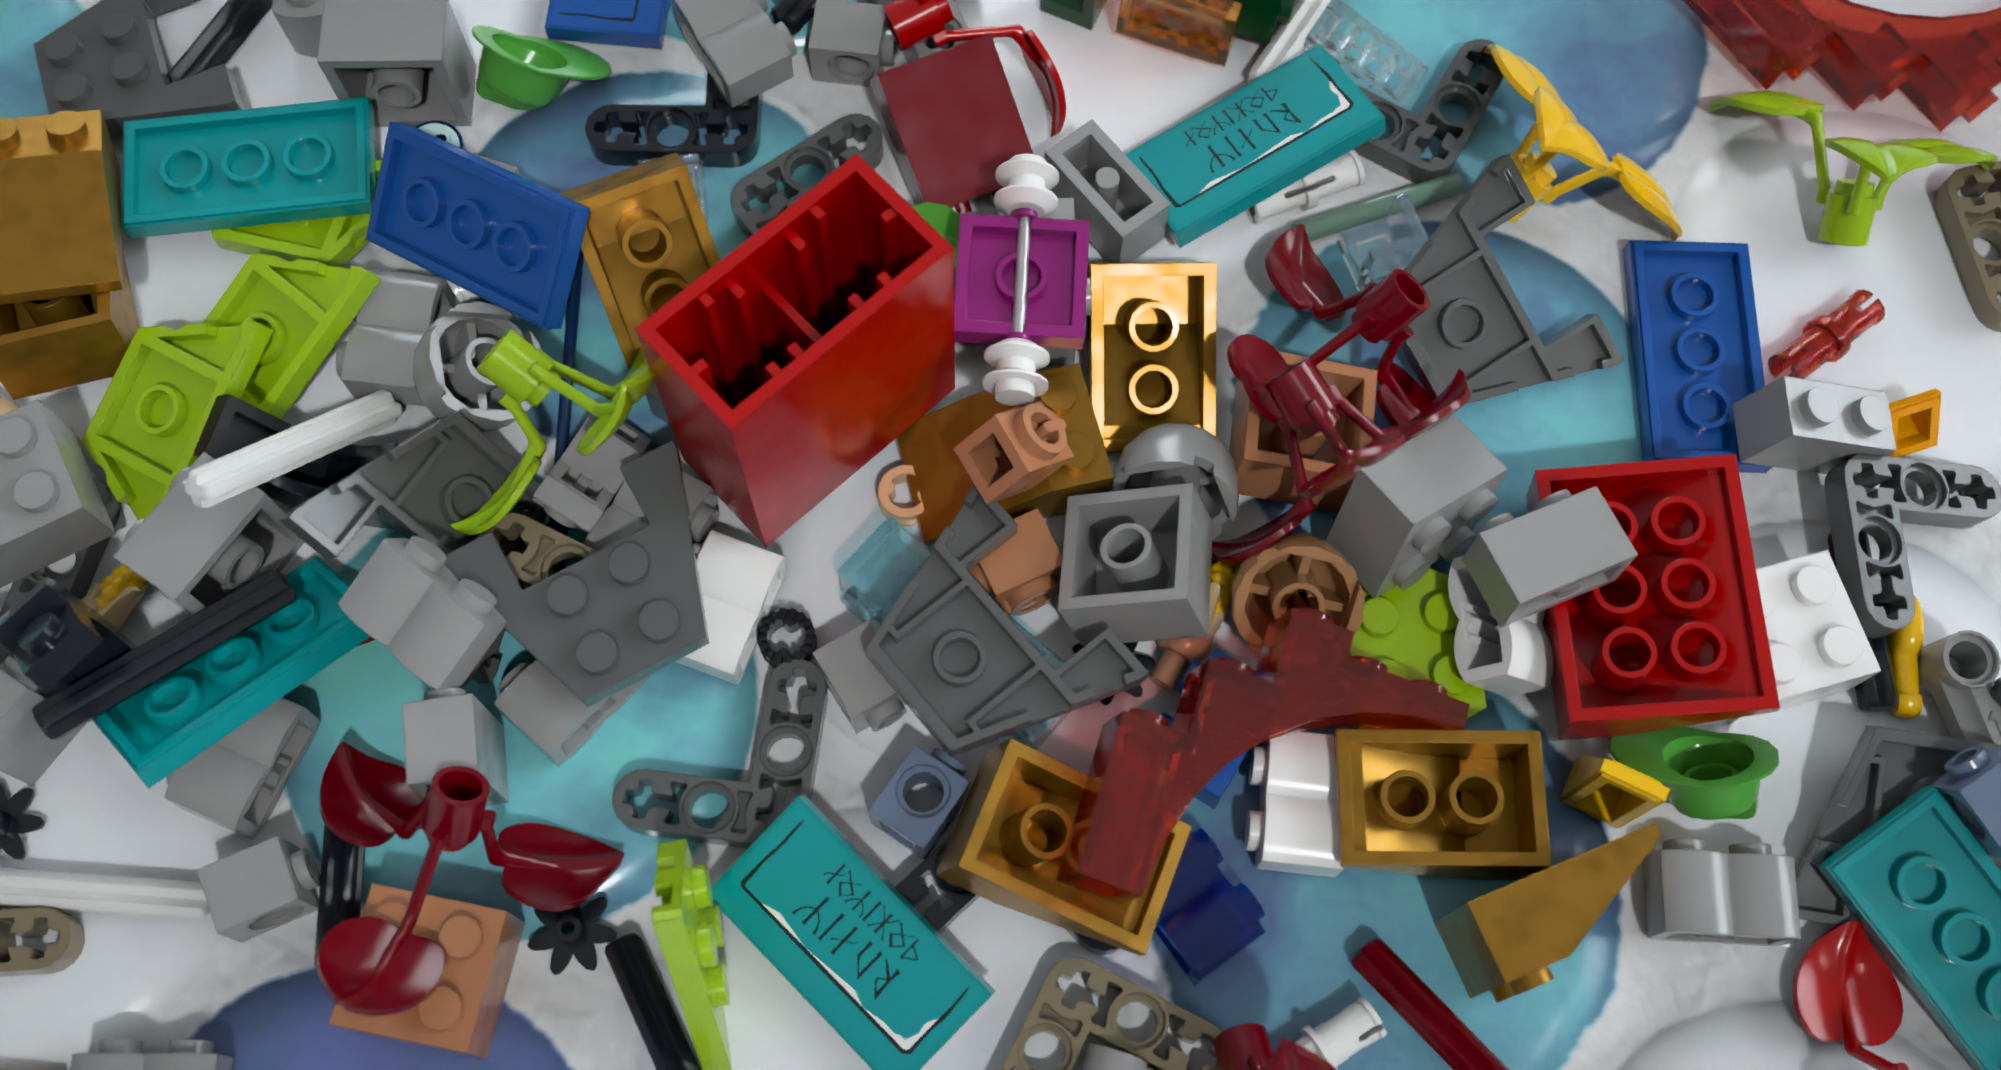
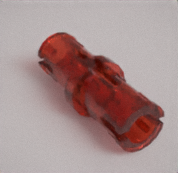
M1862 289L1850 295L1848 300L1827 316L1817 315L1803 327V334L1769 358L1768 368L1771 375L1776 378L1791 366L1792 372L1787 376L1805 379L1825 362L1838 361L1850 350L1852 341L1884 319L1885 308L1882 302L1877 299L1861 312L1860 306L1873 296V293Z

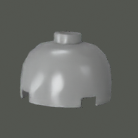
M481 301L456 305L429 325L414 350L413 380L420 400L432 415L438 419L458 411L481 432L509 426L516 420L509 410L498 403L505 392L477 371L476 368L496 342L510 328L535 348L541 349L539 341L533 333L528 331L526 334H523L517 325L509 321L514 315L499 306ZM527 400L521 403L526 413L532 408V404Z
M1161 424L1144 430L1124 447L1114 471V480L1110 492L1193 483L1213 521V540L1222 534L1223 524L1230 518L1233 522L1237 515L1239 487L1236 462L1221 439L1207 430L1188 424Z

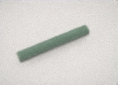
M1457 171L1293 222L1291 228L1304 224L1309 242L1460 195L1464 192V183Z

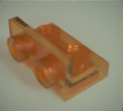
M1121 0L1115 33L1225 67L1237 36L1236 29L1242 4L1231 0Z

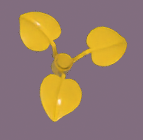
M1490 44L1484 50V53L1493 55L1498 68L1510 85L1533 104L1536 114V121L1519 148L1510 155L1536 203L1508 221L1515 223L1540 200L1549 205L1558 196L1598 178L1607 176L1619 181L1623 188L1640 205L1669 226L1672 241L1677 240L1683 234L1672 205L1659 183L1645 169L1619 152L1612 157L1613 162L1608 161L1599 142L1584 126L1577 122L1573 112L1562 102L1556 89L1544 74L1528 61L1498 44ZM1539 138V150L1543 153L1539 154L1536 151H1532L1528 155L1529 151ZM1558 153L1573 157L1593 168L1555 186L1551 185V182L1557 178V174L1549 162Z

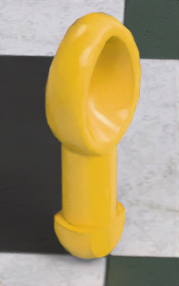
M1914 596L1915 615L1912 622L1905 628L1887 635L1900 700L1898 706L1890 709L1893 715L1902 719H1913L1922 710V695L1919 694L1918 657L1923 647L1924 620L1921 606L1916 596Z

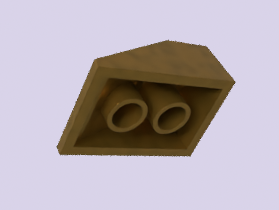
M101 109L80 112L66 110L50 115L19 118L0 117V305L123 290L120 165Z
M677 152L560 193V195L590 208L581 249L629 370L641 347L634 328L720 261L686 164Z
M123 249V290L0 305V381L13 400L114 377L139 328Z
M1088 263L1087 278H1090L1091 315L1087 316L1089 396L1106 452H1123L1124 447L1144 430L1161 424H1188L1205 429L1216 436L1217 263Z
M1080 363L1036 372L1047 379L1049 387L1046 393L1035 397L1032 403L1042 401L1044 406L1050 409L1057 417L1064 419L1067 425L1065 428L1067 444L1075 457L1033 489L997 501L1012 519L1037 508L1043 519L1066 514L1068 496L1110 492L1114 474ZM984 390L922 416L896 438L902 465H913L915 475H906L913 507L921 502L918 499V491H920L924 512L918 515L917 521L924 546L935 544L945 527L950 526L964 505L965 497L974 486L973 481L953 448L995 414L1022 406H1009L999 403L995 400V395Z
M1336 729L1334 731L1340 867L1463 880H1521L1552 867L1540 731Z
M1009 738L986 751L935 875L998 905L1141 956L1145 955L1192 826Z
M1656 823L1469 901L1434 922L1469 997L1473 998L1491 991L1496 1003L1555 979L1548 965L1571 956L1662 836Z

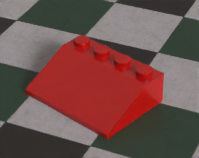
M1736 454L1535 470L1526 495L1528 513L1533 512V507L1539 501L1557 491L1568 489L1571 495H1575L1597 486L1638 553L1636 558L1615 581L1552 606L1545 611L1543 626L1550 640L1553 652L1551 685L1559 740L1628 736L1777 712L1780 709Z

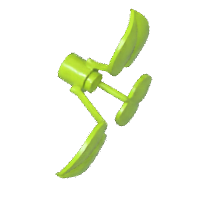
M1750 91L1724 96L1710 103L1709 112L1726 106H1734L1769 115L1795 116L1810 125L1818 181L1815 202L1824 204L1817 238L1837 245L1856 247L1868 245L1876 210H1882L1885 195L1891 184L1903 174L1936 163H1978L1988 172L1996 165L1998 158L1995 154L1978 148L1963 146L1959 143L1936 138L1896 139L1878 144L1860 138H1825L1821 114L1825 105L1806 97L1781 91ZM1826 147L1860 164L1856 179L1838 178L1835 189L1830 187ZM1871 172L1881 178L1875 191V183L1868 181Z
M512 328L508 329L483 358L476 370L505 392L498 403L512 413L528 439V447L521 461L493 494V497L473 515L462 521L450 524L451 527L459 533L466 535L479 534L490 529L512 510L542 464L541 458L546 451V443L521 406L524 400H527L536 407L552 389L556 390L598 417L580 440L576 448L577 452L587 456L604 444L624 423L630 414L632 405L637 403L646 394L655 381V375L649 369L642 348L640 347L626 377L618 384L609 386L552 359L541 349L535 348ZM560 376L609 400L607 403H598L560 379Z

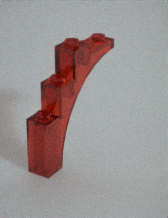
M1683 0L1766 90L1785 76H1788L1794 82L1813 68L1853 111L1873 96L1882 103L1900 89L1940 132L1961 116L1968 123H1971L1999 100L1992 91L2001 83V7L1982 13L1936 17L1897 14L1853 3L1849 0Z
M1292 608L1267 626L1254 675L1252 674L1253 669L1249 665L1227 657L1209 658L1189 672L1185 679L1172 728L1168 727L1169 721L1164 716L1138 708L1130 709L1129 712L1123 710L1103 724L1056 881L1120 905L1142 897L1163 843L1191 800L1229 762L1252 747L1291 732L1334 726L1397 730H1464L1470 704L1448 696L1447 689L1438 683L1422 679L1409 681L1387 672L1388 668L1384 663L1366 656L1348 657L1354 636L1353 631L1333 624V618L1320 610Z

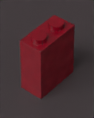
M991 33L876 74L869 81L915 205L932 202L947 205L959 214L972 212L970 199L990 192L994 202L996 192L1004 188L995 178V172L999 165L1009 161L1018 154H1033Z

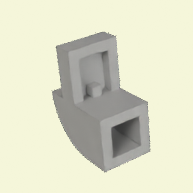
M592 413L587 417L561 458L546 475L532 499L541 505L545 512L555 521L564 526L576 528L585 535L592 530L625 479L619 467L641 457L651 441L650 438L624 422L598 449L587 456H583L577 452L576 448L586 432L598 419Z

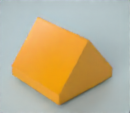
M1935 388L1889 403L1897 451L1886 456L1903 457L1937 446L1941 391Z

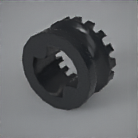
M780 608L779 611L775 612L774 610L770 612L767 618L764 617L761 620L762 624L757 630V643L764 660L772 668L776 669L779 664L784 662L792 663L791 659H803L809 662L813 659L812 652L817 650V636L811 620L803 612L800 613L794 608L790 610ZM782 627L789 633H794L799 629L805 633L804 645L800 647L799 651H794L792 655L785 648L779 649L776 652L770 648L772 635Z

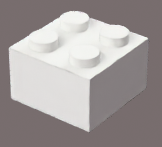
M1828 550L1756 569L1780 704L1779 710L1846 692L1881 671ZM1768 713L1727 720L1729 724H1733Z

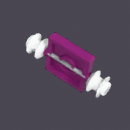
M1035 154L1015 155L996 169V181L1004 188L998 190L994 195V205L1000 212L1008 216L960 213L954 295L955 342L993 344L985 349L984 360L992 367H995L996 371L990 372L983 377L982 386L987 392L995 395L996 401L1009 406L1028 405L1034 401L1035 397L1047 392L1049 387L1047 379L1036 373V370L1044 368L1050 362V354L1042 347L1083 350L1085 335L1090 221L1042 218L1050 215L1057 209V196L1050 189L1058 184L1059 172L1054 166L1047 163L1044 158Z

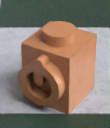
M1042 401L995 414L953 448L986 505L1033 489L1075 457L1067 444L1066 422L1045 407Z
M1038 508L1014 518L1013 520L1018 524L1017 534L969 571L1007 616H1019L1037 610L1059 595L1062 554Z

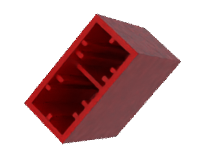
M857 153L634 328L649 369L655 375L654 382L683 460L707 485L713 487L715 494L765 547L769 546L955 389L954 249Z

